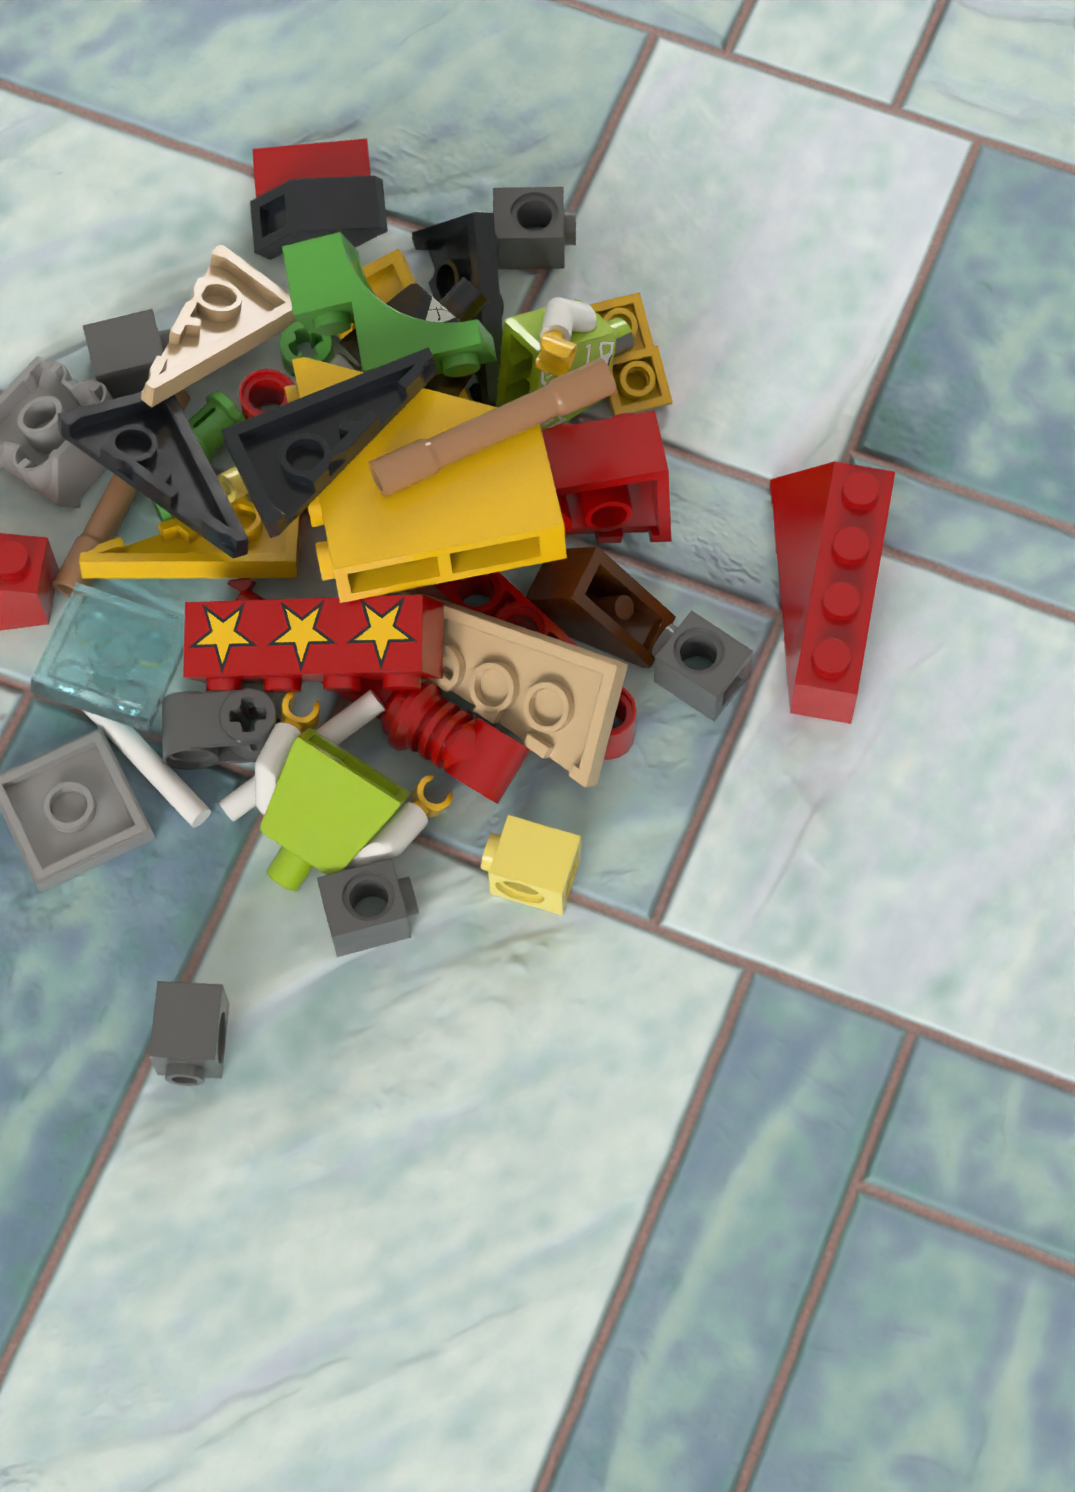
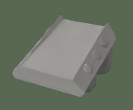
M37 356L0 395V467L57 506L80 508L81 497L107 468L61 436L58 430V413L112 400L113 398L106 386L94 379L79 382L71 376L65 365L55 360L47 361Z

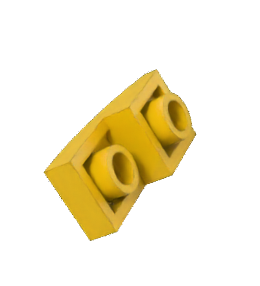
M640 292L589 304L606 322L616 317L625 320L634 337L633 348L614 358L612 375L617 391L615 394L606 397L613 416L622 413L635 414L671 405L673 401L658 345L654 346Z

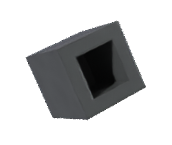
M153 309L82 325L96 381L106 386L113 399L142 392L145 383L148 381L149 370L156 356H162L169 343L170 329L158 331Z

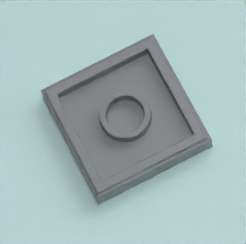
M101 727L0 774V811L39 893L155 839L153 831Z

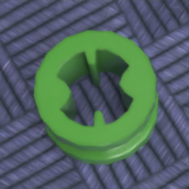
M299 321L287 326L282 332L279 341L283 366L289 375L295 377L292 359L303 357L302 351L298 354L297 346L301 343L310 342L312 349L316 347V355L309 357L311 359L330 363L335 357L331 336L311 333Z

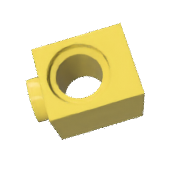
M508 815L501 835L490 834L481 861V869L488 871L490 894L563 915L582 858V836Z

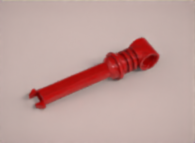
M250 578L231 579L227 583L240 592L235 600H266L252 591L256 582ZM383 680L361 681V691L336 692L353 703L371 689L386 709L376 718L381 720L382 730L388 736V743L391 748L396 751L409 749L412 752H418L420 757L425 760H431L432 764L438 768H444V772L496 804L500 802L531 751L480 718H474L468 711L461 710L455 703L448 702L442 696L440 687L430 680L422 682L420 690L413 691L383 689Z

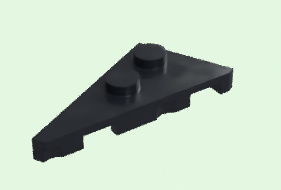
M472 212L412 232V241L416 250H428L435 267L434 275L428 282L434 299L440 302L459 280L465 277L490 301L473 320L478 319L493 337L497 360L480 364V369L475 372L478 383H473L469 388V392L473 401L496 407L503 335L502 316L504 311L503 298L499 288L497 263L499 241L495 234L494 213Z
M429 347L221 429L227 450L270 539L280 535L437 374L434 356Z
M142 392L58 413V430L64 439L230 557L237 558L248 554V537L175 394L153 407H150L141 400Z

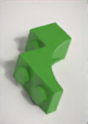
M341 232L282 246L293 316L311 333L323 336L344 333L351 328L352 323H355L362 371L364 373L428 347L434 356L437 374L443 373L448 377H462L473 374L480 369V364L497 360L493 337L478 319L452 323L426 321L403 314L381 301L375 295L365 277L358 251Z

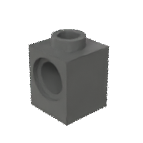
M564 187L493 188L495 234L499 241L498 269H564V246L576 245V210H564ZM529 226L544 227V229L538 231H531L525 228Z
M691 610L679 627L670 624L657 639L651 653L655 657L654 682L715 722L749 678L753 650ZM692 656H702L711 661L713 665L704 670H694L687 667L683 661Z
M392 858L317 878L337 957L411 938L408 916L418 914L419 910L410 877L397 879ZM367 897H379L387 902L383 911L374 916H363L354 910L357 903Z
M157 981L149 1058L157 1075H164L167 1082L183 1086L202 1085L205 1078L222 1079L229 1014V1001L223 984Z

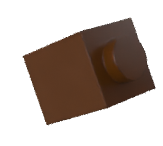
M598 546L566 548L567 558L542 563L526 595L538 609L570 638L639 667H652L655 661V657L651 654L652 649L665 628L673 624L676 616Z

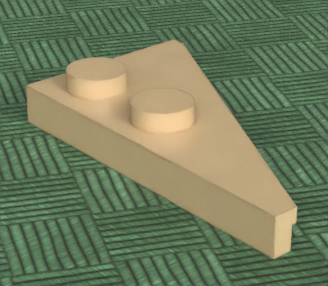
M223 244L215 247L211 257V264L204 278L199 277L193 288L192 299L184 304L170 330L168 345L162 356H156L149 370V378L142 391L141 400L150 407H153L283 332L287 326L298 321L293 316L290 294Z

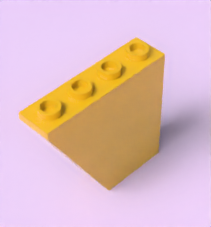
M307 357L292 359L297 384L285 386L287 402H292L364 372ZM423 388L308 505L312 527L325 525L327 541L315 543L322 581L335 579L340 603L567 558L564 522L540 424L447 465L429 478L387 497H383L370 472L369 461L418 439L433 437L497 408Z

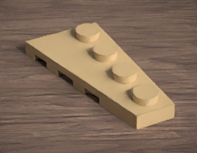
M414 589L398 591L397 595H425L444 603L443 678L428 680L435 683L445 692L453 691L475 706L473 711L490 723H500L524 740L522 745L541 758H550L570 772L568 776L583 787L588 788L597 785L628 667L627 663Z

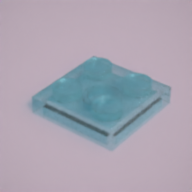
M77 582L31 677L30 692L149 733L162 704V699L167 693L184 654L185 619Z

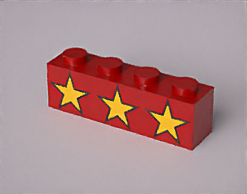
M425 595L373 596L340 603L339 597L185 602L183 677L205 683L206 692L242 690L244 683H264L265 692L289 693L296 691L300 693L302 692V682H323V690L357 692L361 691V681L383 680V689L420 690L421 679L443 678L444 603Z

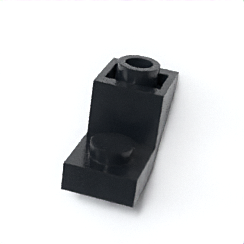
M375 175L291 179L250 201L254 253L269 260L283 254L282 246L341 232L354 247H357L388 231L383 179Z

